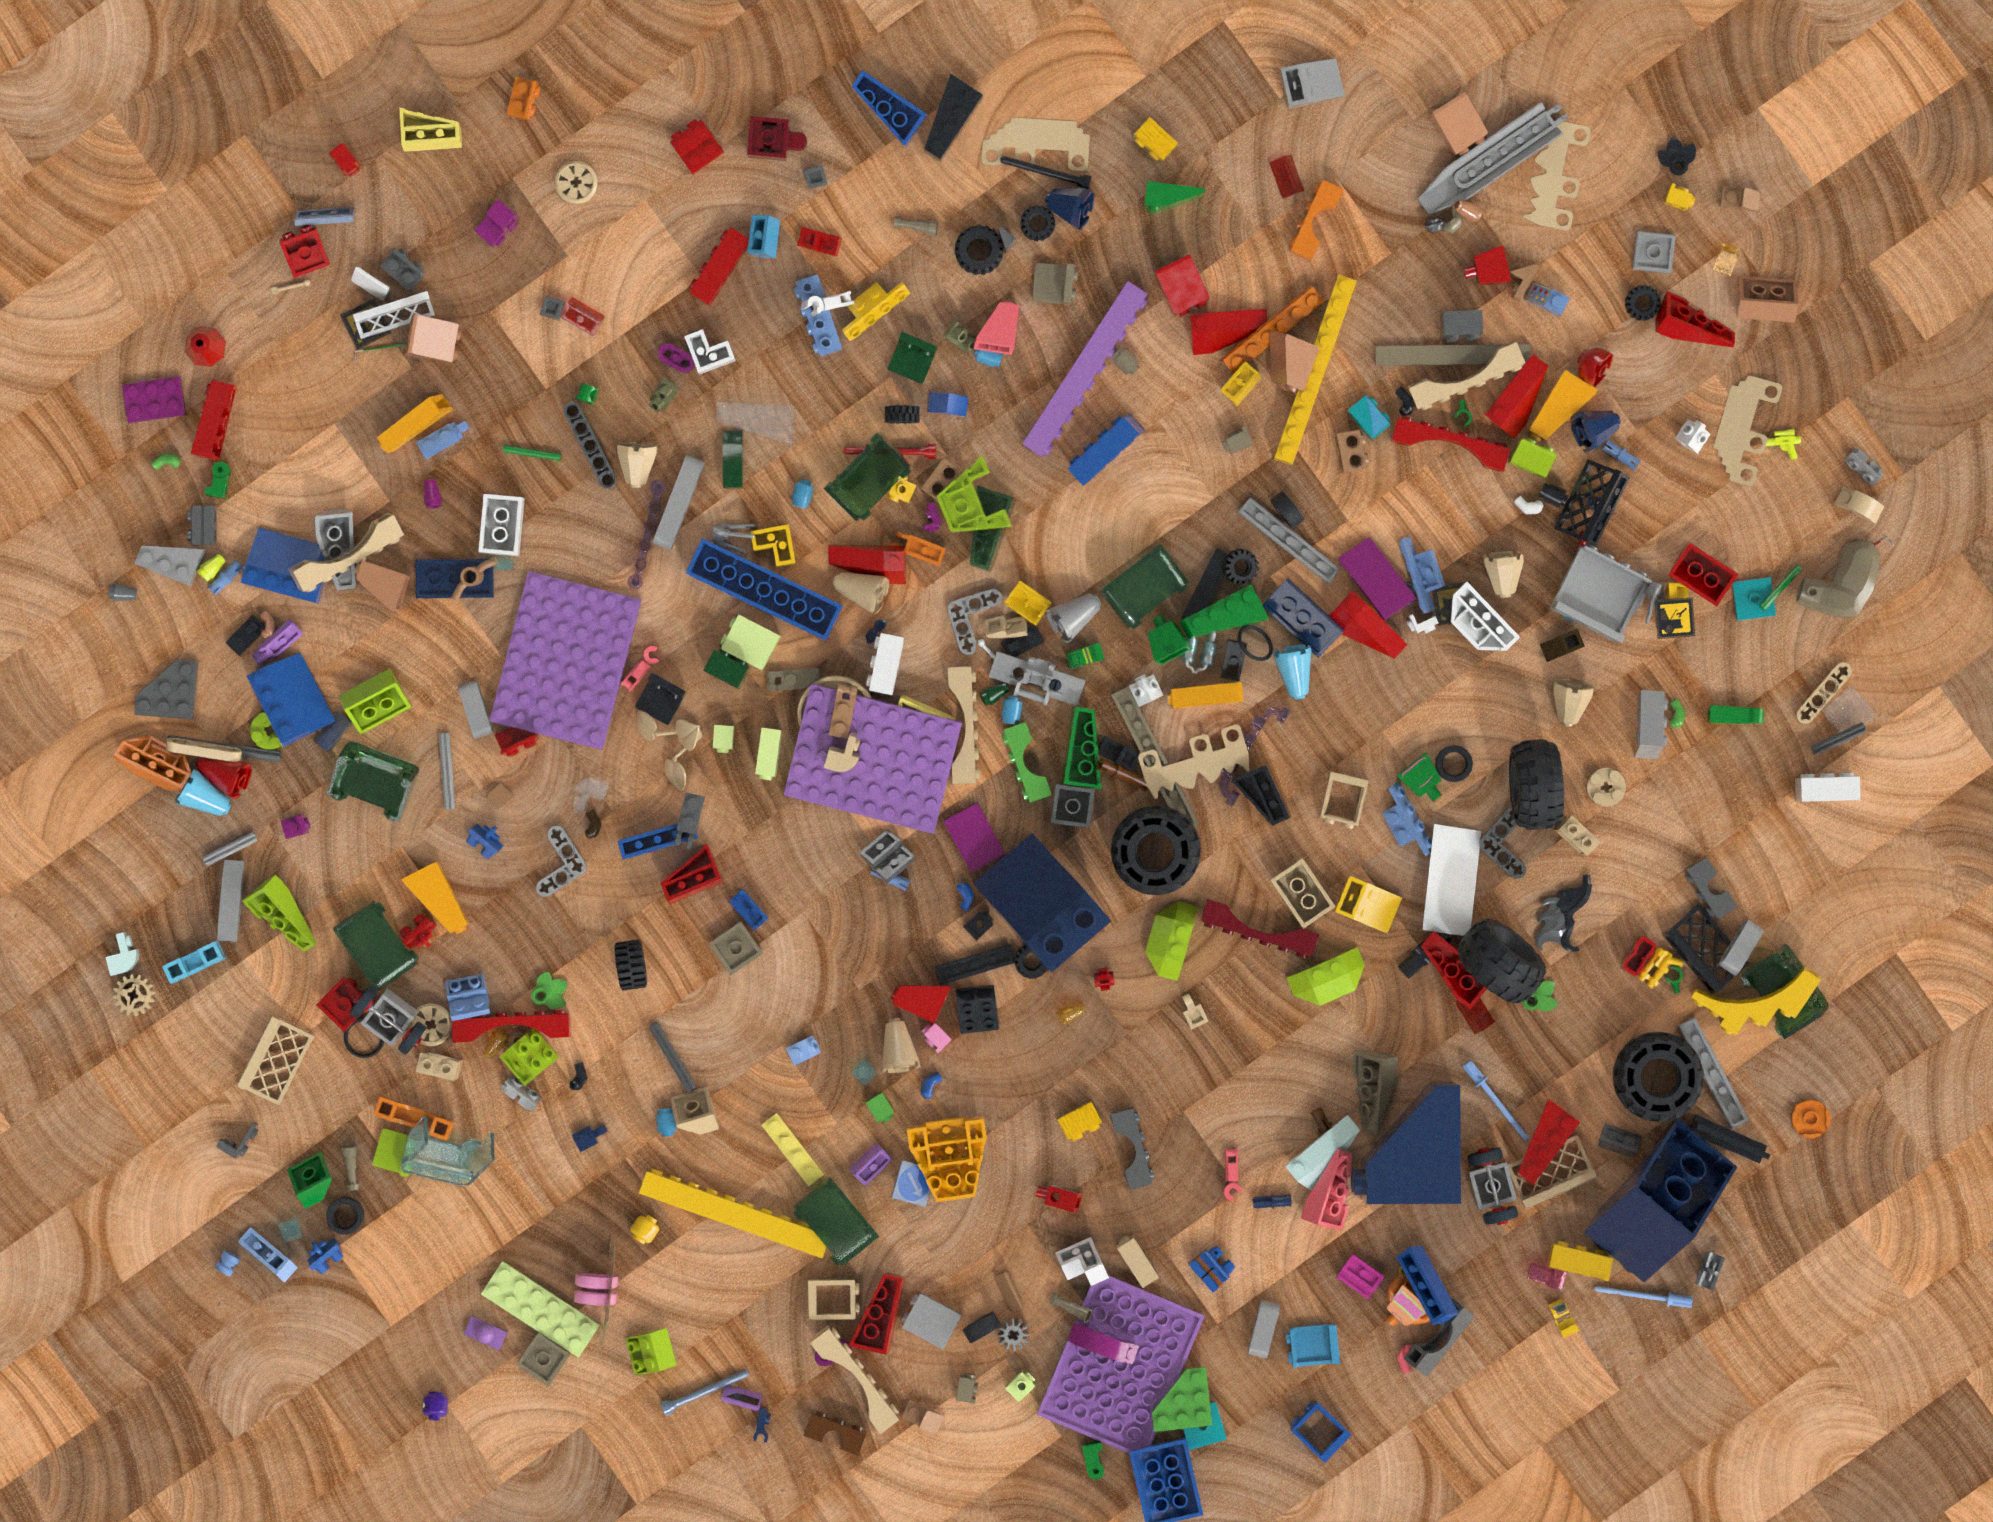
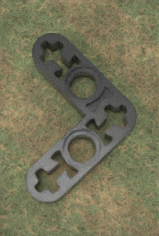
M1509 807L1481 838L1479 847L1483 853L1508 875L1519 879L1526 874V866L1501 844L1517 826L1514 819L1509 822L1512 824L1511 828L1506 822L1502 821L1503 818L1508 820L1511 816L1509 812L1512 811V807ZM1499 824L1506 827V832L1502 836L1495 832V828ZM1492 840L1491 845L1495 849L1498 845L1500 849L1495 851L1494 855L1492 856L1490 855V853H1492L1493 851L1490 848L1484 849L1485 844L1483 843V841ZM1498 853H1507L1508 860L1505 863H1500L1497 860ZM1512 858L1515 860L1512 862L1514 866H1521V874L1514 875V869L1511 866L1508 869L1505 868Z

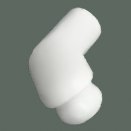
M1519 496L1514 501L1525 514H1538L1543 509V503L1539 500L1527 503Z

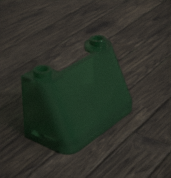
M882 432L876 433L870 439L872 444H867L866 448L836 477L837 479L829 482L823 488L855 521H860L861 519L865 521L871 515L870 510L901 477L905 479L911 473V464Z
M1160 544L1100 590L1099 593L1126 629L1131 627L1134 630L1142 623L1140 619L1175 592L1181 594L1188 588L1186 584L1189 581L1167 550Z
M348 742L338 756L326 795L338 801L346 799L350 795L384 808L383 814L388 820L400 822L418 777L419 768L410 762L365 745Z
M373 900L334 926L333 930L371 985L377 991H381L419 964L417 961L419 957L413 949L409 951L385 919L383 912L386 910L383 905Z
M1783 944L1744 971L1740 977L1746 988H1755L1762 997L1784 987L1797 976L1804 966L1787 944ZM1818 986L1796 1018L1792 1016L1790 1018L1786 1017L1780 1012L1781 1009L1778 1008L1774 1014L1777 1019L1774 1028L1778 1035H1782L1786 1039L1823 1016L1829 1008V1004Z
M827 1177L793 1206L795 1209L793 1211L794 1215L799 1221L804 1219L832 1253L830 1258L837 1266L841 1264L843 1267L879 1238V1235L831 1177Z

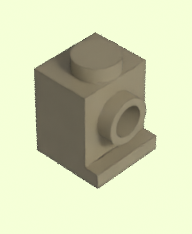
M1245 426L1241 428L1242 432L1240 433L1236 430L1227 434L1228 438L1222 441L1226 452L1230 451L1232 455L1253 445Z
M964 1373V1376H959L957 1401L975 1403L976 1398L972 1397L973 1394H977L978 1383H975V1374Z

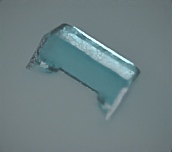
M423 1116L409 1132L401 1160V1170L404 1173L458 1186H468L495 1160L494 1133L490 1132L482 1142L476 1139H468L461 1146L428 1138L427 1117Z

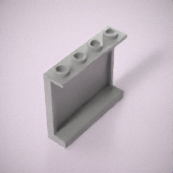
M1590 544L1579 546L1550 609L1615 643H1622L1625 638L1623 632L1647 583H1651L1652 580L1648 579V575L1642 571L1637 570L1635 572L1631 570L1629 564L1622 561L1620 563L1614 561L1612 555L1597 552L1598 548Z

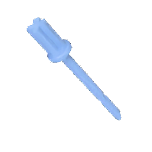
M1469 1060L1462 1067L1475 1082L1474 1086L1478 1087L1481 1085L1524 1141L1528 1140V1135L1486 1084L1485 1081L1488 1077H1484L1472 1060Z
M1603 1286L1594 1287L1595 1291L1666 1301L1667 1307L1673 1305L1692 1308V1296L1672 1294L1671 1291L1668 1292V1296L1623 1289L1618 1290Z

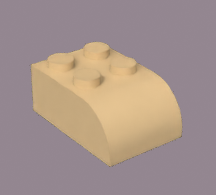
M1303 858L1270 880L1303 929L1336 907Z

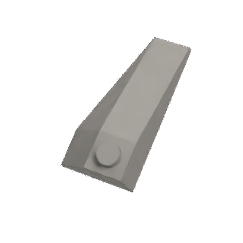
M347 508L329 509L314 515L315 537L325 561L338 558L354 548L353 514ZM355 563L350 565V569L346 572H338L333 575L332 580L336 590L356 588Z

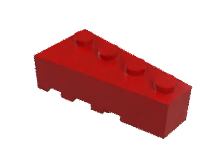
M211 380V384L208 383L205 392L207 398L202 404V415L197 425L196 436L190 454L216 462L220 460L237 386Z
M1548 1099L1517 1171V1175L1531 1186L1537 1181L1580 1124L1578 1120L1550 1099Z
M891 1273L883 1274L848 1346L884 1355L889 1353L906 1277Z

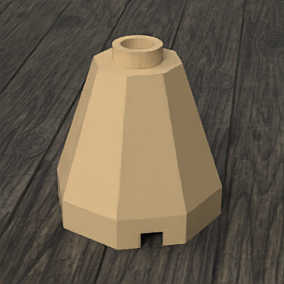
M636 442L618 443L617 454L627 484H630V487L642 488V485L646 484L657 454V444L641 442L642 444H636Z
M1513 551L1491 552L1489 557L1486 554L1483 555V564L1493 590L1500 598L1511 597V594L1516 592L1524 562L1522 552H1517V555H1513Z
M1569 678L1554 679L1553 692L1556 712L1561 725L1572 727L1573 724L1579 722L1593 696L1594 688L1592 684L1576 679L1575 682H1570Z

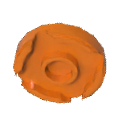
M1803 1100L1792 1110V1127L1803 1137H1819L1829 1127V1111L1824 1104L1817 1100Z

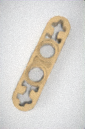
M1842 662L1835 665L1797 709L1795 717L1799 723H1810L1852 674L1849 664ZM1839 667H1846V676L1843 674L1838 678L1839 680H1841L1840 683L1837 681V679L1831 677L1832 674L1834 676H1837L1839 674ZM1828 680L1835 683V689L1831 692L1825 689V683ZM1815 695L1822 697L1823 701L1820 706H1815L1812 703V698ZM1808 703L1809 706L1815 709L1816 711L1814 713L1813 710H1811L1807 715L1809 719L1802 720V715L1800 714V712H1806L1809 709V707L1806 706V704Z
M168 738L166 743V750L170 752L231 762L241 761L242 750L236 747L180 738Z

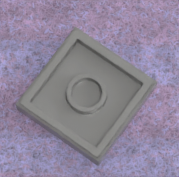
M1636 231L1632 270L1671 274L1676 235Z

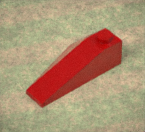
M1669 291L1665 293L1656 317L1655 332L1671 339L1731 348L1735 346V332L1717 320L1711 321L1704 315V311L1701 309L1697 311L1689 306L1690 302L1685 298Z
M1255 309L1190 315L1193 356L1213 354L1247 338L1268 321L1267 310Z
M1533 354L1484 414L1514 439L1528 422L1548 365Z
M1351 591L1329 615L1344 629L1341 635L1393 659L1408 645L1354 591Z
M1433 931L1421 947L1454 997L1471 1010L1487 989L1466 970L1459 959L1458 949Z

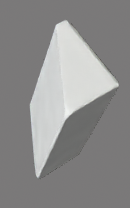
M355 268L351 281L376 298L384 301L391 291L390 288L361 268Z

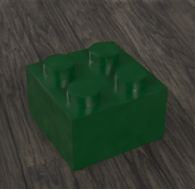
M719 649L718 652L714 650L703 671L740 690L750 671L747 667L748 663L739 658L734 661L730 658L731 654L722 649Z

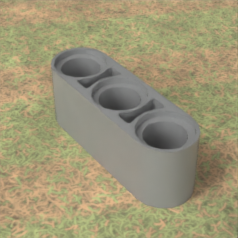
M477 680L458 685L474 739L493 734V728Z
M1746 919L1735 934L1718 965L1734 976L1737 975L1764 930L1749 919Z
M1261 1299L1248 1348L1249 1355L1267 1359L1280 1304Z

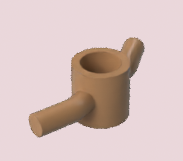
M496 557L480 563L477 567H466L463 569L460 575L461 582L457 585L451 598L458 601L467 586L481 584L484 579L483 571L498 564ZM470 571L475 572L476 579L474 580V582H471L468 579V573Z

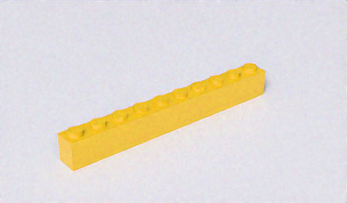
M1339 274L1336 278L1313 344L1320 348L1304 391L1297 390L1274 456L1276 461L1291 466L1294 462L1354 291L1356 280Z
M657 1169L647 1170L639 1194L820 1258L824 1256L831 1236L827 1234L828 1230L817 1227L815 1230L809 1227V1223L800 1220L798 1223L793 1222L791 1217L780 1214V1217L773 1215L772 1210L764 1207L761 1210L754 1208L755 1204L744 1201L743 1204L736 1202L735 1197L725 1194V1197L717 1195L718 1191L707 1188L706 1191L699 1188V1184L690 1181L688 1184L683 1183L681 1178L670 1175V1178L663 1176V1172Z

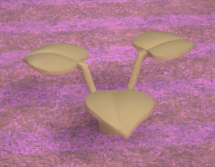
M638 710L637 726L640 734L647 741L654 740L655 736L678 735L683 748L672 760H665L664 769L670 783L677 789L684 791L686 772L683 766L677 762V758L685 750H693L697 741L701 740L700 725L679 719L676 722L675 731L657 732V725L654 719L648 713Z

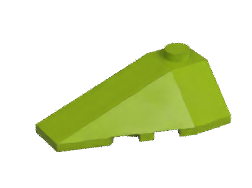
M276 874L265 880L242 900L256 917L266 919L271 923L270 927L275 930L277 928L282 931L285 938L303 952L316 945V941L289 889Z

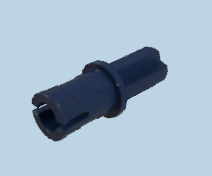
M1271 1194V1196L1253 1197L1254 1208L1272 1207L1274 1209V1207H1292L1291 1194L1275 1196Z

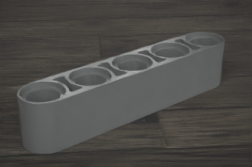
M567 403L563 409L564 415L599 484L605 489H613L617 485V477L584 412L577 403ZM572 406L578 409V413L575 416L568 415V409ZM581 423L586 424L587 430L582 434L576 430L577 426ZM588 441L595 442L594 450H586L585 445ZM597 458L604 459L603 467L596 468L594 461ZM611 475L613 477L611 485L603 484L605 476Z

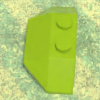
M1178 901L1155 915L1145 953L1158 976L1175 981L1178 980L1198 906Z
M1355 947L1286 977L1294 996L1321 1006L1355 991L1365 964L1358 947Z

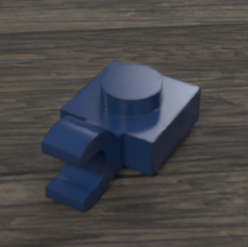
M602 1125L592 1131L591 1127L588 1126L572 1134V1137L579 1151L582 1152L597 1144L596 1137L606 1133L607 1129L605 1125Z
M760 1406L756 1432L753 1436L754 1441L757 1440L759 1434L764 1435L765 1443L768 1440L765 1424L769 1425L771 1413H767V1407Z

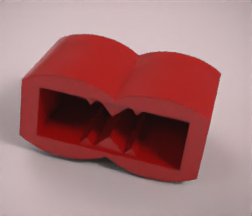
M341 143L329 152L330 157L345 176L352 177L360 171V163L345 143Z
M1645 936L1637 938L1632 945L1631 952L1623 958L1620 968L1631 976L1638 975L1644 968L1645 960L1654 953L1656 943Z

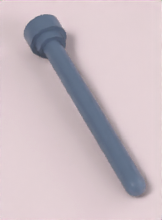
M748 1370L740 1371L674 1401H668L667 1399L661 1401L662 1410L665 1416L671 1415L676 1410L675 1408L749 1376Z

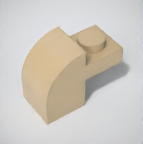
M1846 487L1842 488L1835 502V505L1851 511L1858 517L1875 524L1884 508L1882 504L1868 495Z
M850 733L845 750L830 746L824 768L845 772L856 765L861 755L853 752L858 751L860 740H857V733Z

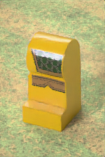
M1562 1298L1548 1304L1561 1337L1565 1338L1579 1331Z

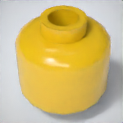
M650 1215L646 1217L638 1216L630 1228L631 1237L643 1245L645 1242L651 1243L659 1231V1227L656 1225L657 1220Z

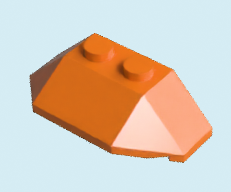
M152 736L138 737L130 740L125 739L113 755L132 774L165 790L182 791L192 774L185 754L167 751L166 743Z

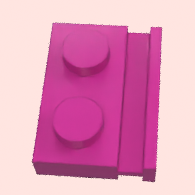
M1354 1254L1350 1256L1336 1276L1366 1299L1370 1298L1384 1278L1382 1274Z

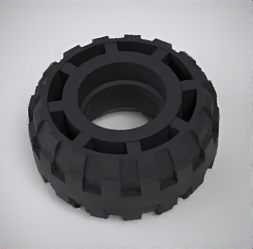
M1546 739L1521 741L1520 744L1514 745L1510 750V799L1514 821L1519 827H1525L1527 830L1549 829L1553 825L1560 824L1563 819L1564 779L1560 752L1555 743L1548 742Z
M1162 805L1146 806L1130 813L1117 827L1111 844L1112 863L1118 876L1133 890L1147 895H1164L1184 886L1196 872L1201 857L1199 835L1192 822L1178 810ZM1157 832L1164 834L1173 844V858L1163 868H1149L1138 857V844L1149 833Z
M1487 918L1475 923L1460 941L1458 956L1466 970L1486 989L1503 1000L1505 999L1510 1003H1520L1523 1000H1527L1544 981L1546 965L1542 961L1541 956L1524 938L1497 920Z
M1649 1032L1632 1039L1619 1052L1613 1067V1085L1621 1103L1634 1115L1649 1121H1669L1684 1115L1695 1105L1703 1089L1704 1070L1698 1054L1685 1040L1666 1032ZM1659 1058L1665 1059L1674 1066L1677 1073V1081L1670 1092L1664 1095H1653L1643 1087L1641 1072L1649 1061Z

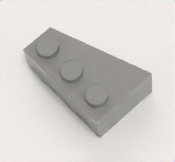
M142 545L134 564L192 586L206 550Z
M1641 690L1639 694L1637 712L1638 733H1636L1638 747L1635 752V758L1658 759L1663 746L1666 747L1667 735H1664V728L1667 727V717L1664 716V710H1667L1668 699L1664 698L1665 691Z

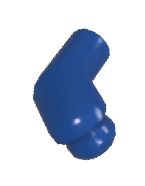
M960 882L956 887L963 897L960 908L969 911L974 893L968 883Z
M939 1072L923 1080L920 1093L924 1099H931L933 1096V1085L942 1081Z

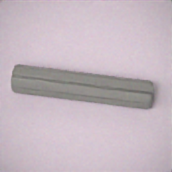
M251 832L203 856V861L206 866H209L257 842V837L254 832Z

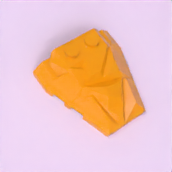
M955 1117L923 1122L922 1125L907 1128L909 1149L914 1155L917 1165L922 1171L936 1202L975 1197L987 1138L984 1118Z

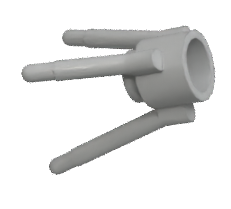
M715 525L712 540L718 541L717 545L726 546L746 554L745 550L727 543L725 540L729 541L730 536L754 538L753 534L731 532L730 529L755 528L756 525Z
M1655 582L1649 583V586L1645 587L1633 614H1635L1646 595L1647 598L1651 599L1645 621L1646 624L1650 621L1655 601L1659 599V602H1663L1665 592H1663L1664 586Z

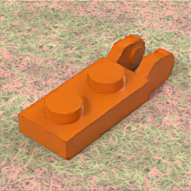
M895 531L894 535L897 538L908 540L906 544L907 555L940 567L946 548L918 537L908 536ZM891 542L889 546H901V545H899L898 543H895V542H893V543Z

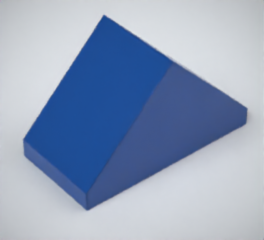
M930 393L928 412L966 417L968 397L950 393Z

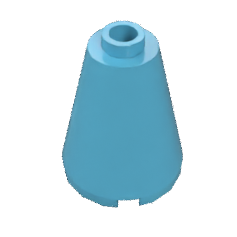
M1292 645L1284 647L1282 652H1279V649L1273 651V657L1288 694L1295 700L1303 699L1309 693L1311 645H1308L1307 648L1305 645Z
M193 768L190 779L184 789L180 791L181 794H177L175 803L217 816L226 815L231 807V804H229L230 799L199 771Z

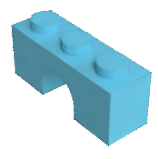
M215 941L162 967L170 984H173L227 958L219 941Z

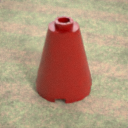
M199 757L196 762L197 771L232 799H237L242 795L239 792L241 789L246 790L252 776V769H249L252 765L247 762H231L206 757Z

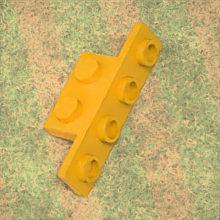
M876 282L853 300L854 304L847 306L856 319L843 328L842 332L849 341H852L899 302L903 301L910 294L909 290L901 282L890 292L886 293Z

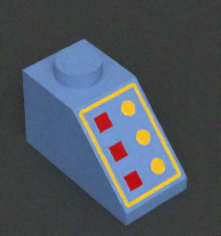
M1533 282L1525 297V300L1558 318L1563 313L1570 299L1566 295L1536 282Z

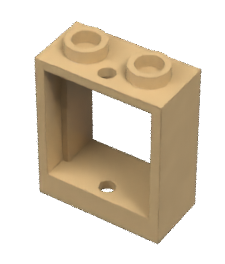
M1330 772L1319 816L1323 818V822L1333 825L1335 821L1341 822L1342 827L1350 829L1358 826L1369 781ZM1333 781L1361 787L1353 820L1326 814Z
M1572 815L1566 816L1554 829L1581 856H1588L1600 843Z
M424 1051L419 1055L416 1072L455 1081L459 1079L463 1060Z
M1125 1235L1118 1240L1119 1244L1116 1247L1142 1288L1159 1278L1133 1235L1130 1237Z
M809 1279V1320L856 1319V1314H860V1303H856V1295H859V1283H856V1279ZM850 1285L851 1313L817 1314V1286Z

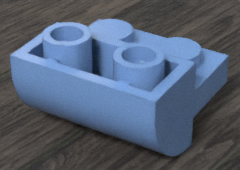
M484 974L445 981L452 1021L490 1014V1000Z

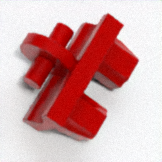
M420 913L413 920L417 925L413 931L409 926H405L399 931L403 938L401 941L410 949L415 945L420 948L423 944L429 947L431 943L428 940L433 936L431 931L437 926L433 921Z

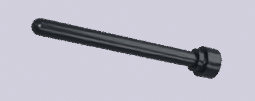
M1006 156L1000 158L1002 164L1075 183L1080 188L1089 189L1092 177L1090 175L1075 176Z

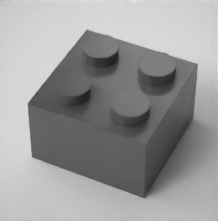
M1482 310L1443 312L1440 315L1441 339H1446V342H1455L1459 338H1465V341L1477 340L1483 334Z
M1056 784L1051 823L1090 828L1095 789Z

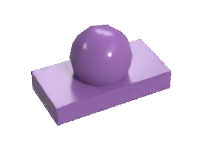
M472 1316L464 1335L500 1350L507 1331Z

